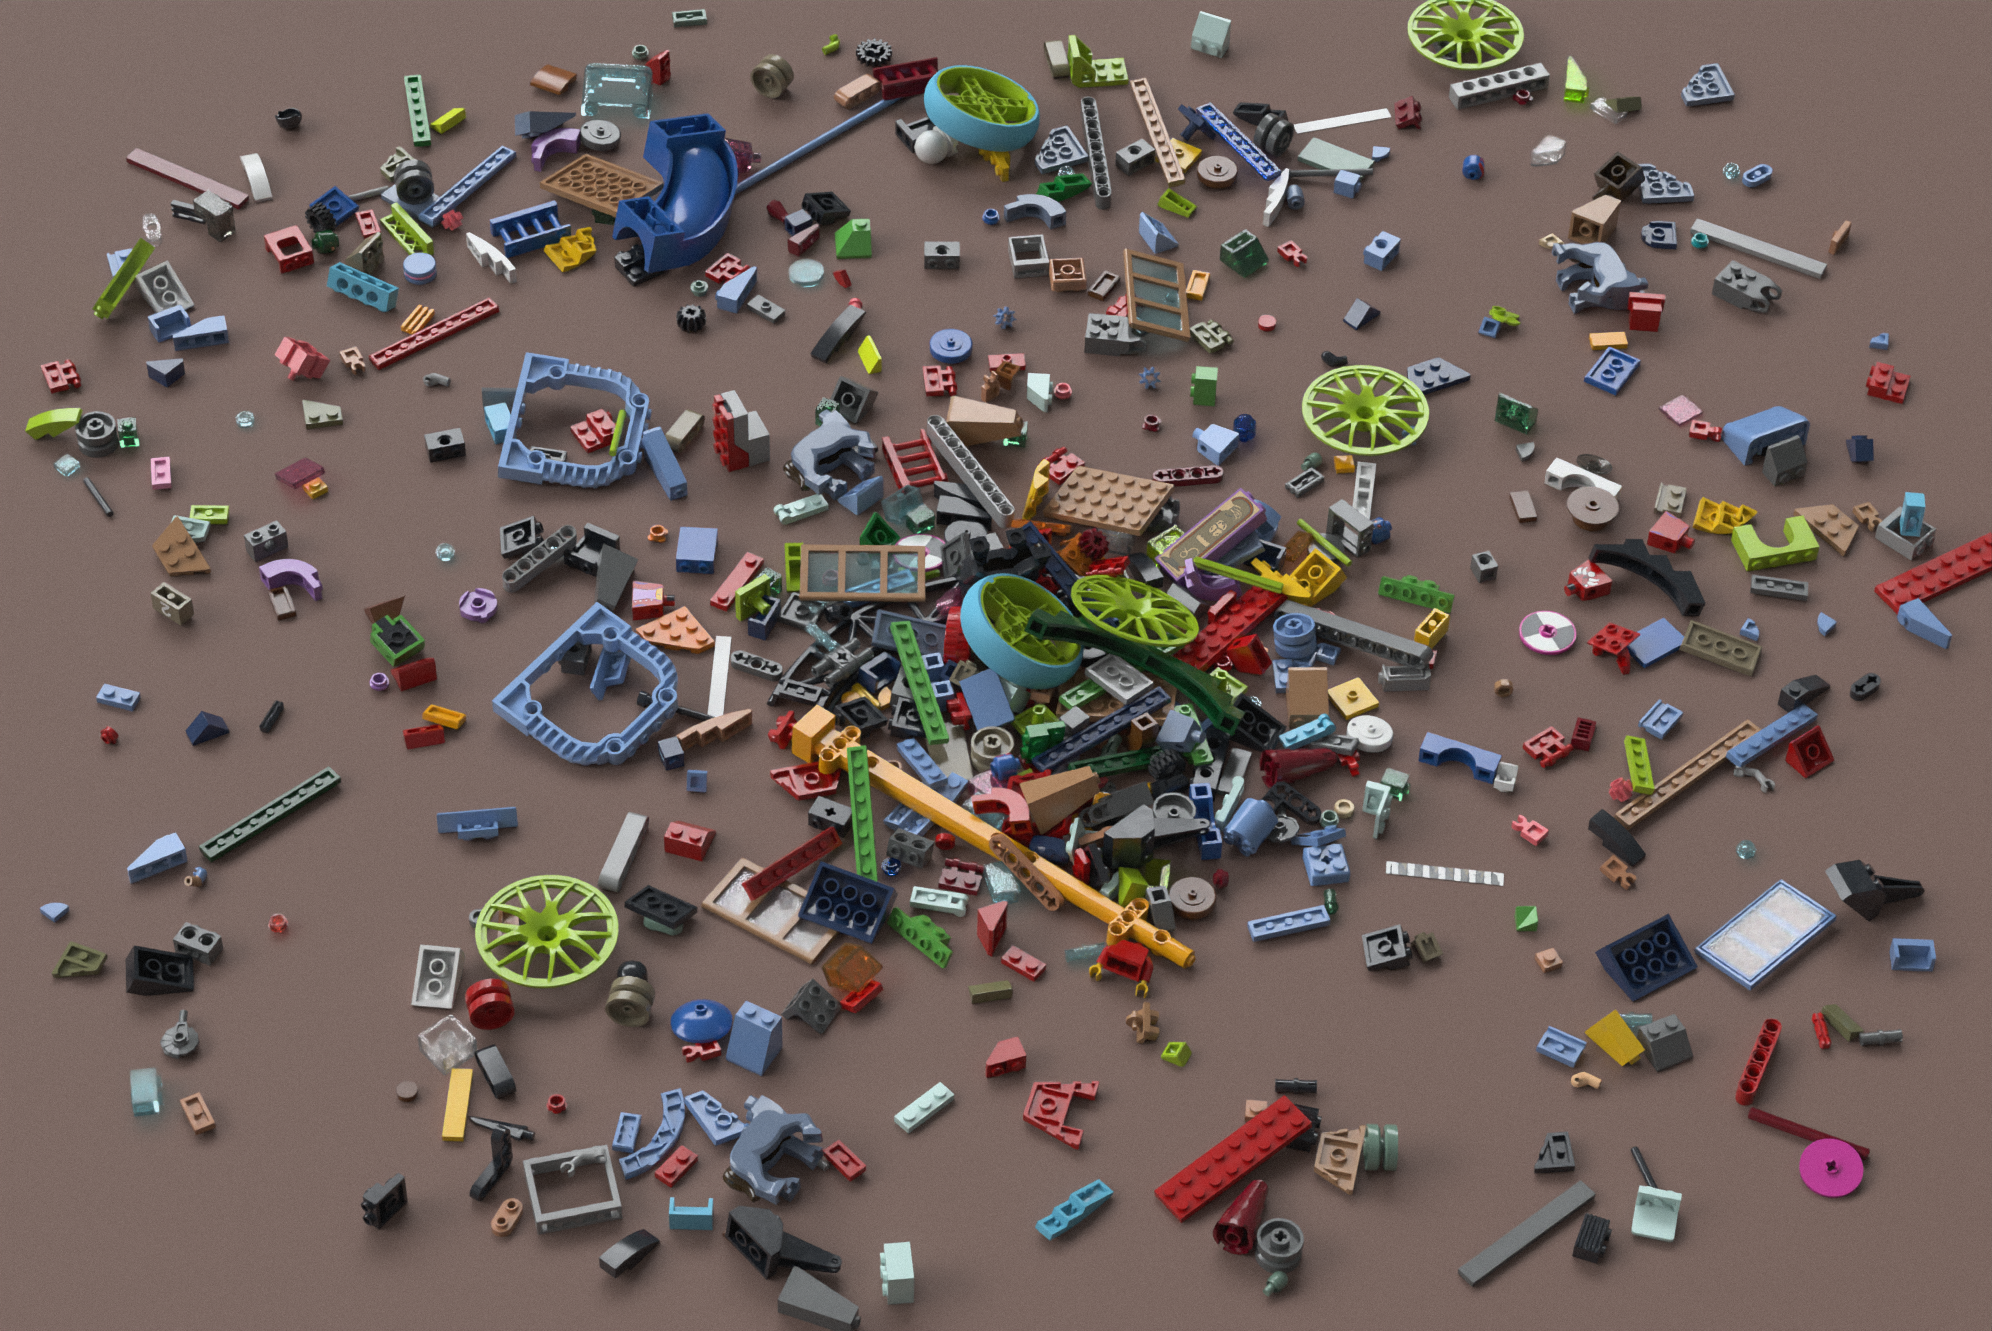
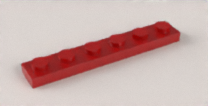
M834 826L829 827L741 883L750 901L756 900L842 845Z

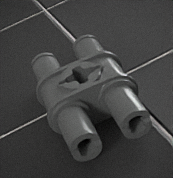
M852 638L846 644L838 645L831 653L825 654L819 663L811 667V672L815 677H819L824 672L832 670V673L824 677L825 684L831 688L839 681L847 680L851 674L859 671L861 666L874 658V653L867 647L861 653L853 655L854 651L861 648V644L857 638Z

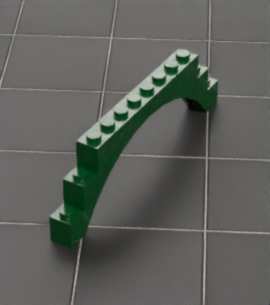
M1037 608L1031 614L1024 630L1041 640L1064 641L1098 649L1150 671L1189 697L1207 715L1216 728L1231 736L1237 731L1245 715L1244 711L1230 705L1234 696L1218 689L1221 680L1151 645L1119 637L1096 625L1083 614L1076 618L1061 610L1056 616H1053Z

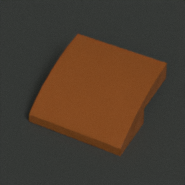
M547 64L537 72L530 85L561 95L568 91V84L576 81L577 74Z

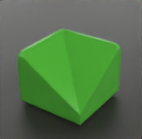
M1517 906L1514 915L1516 930L1537 931L1538 916L1536 906Z

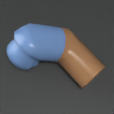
M202 867L195 868L197 872L193 871L194 876H187L185 878V885L200 887L207 877V871Z

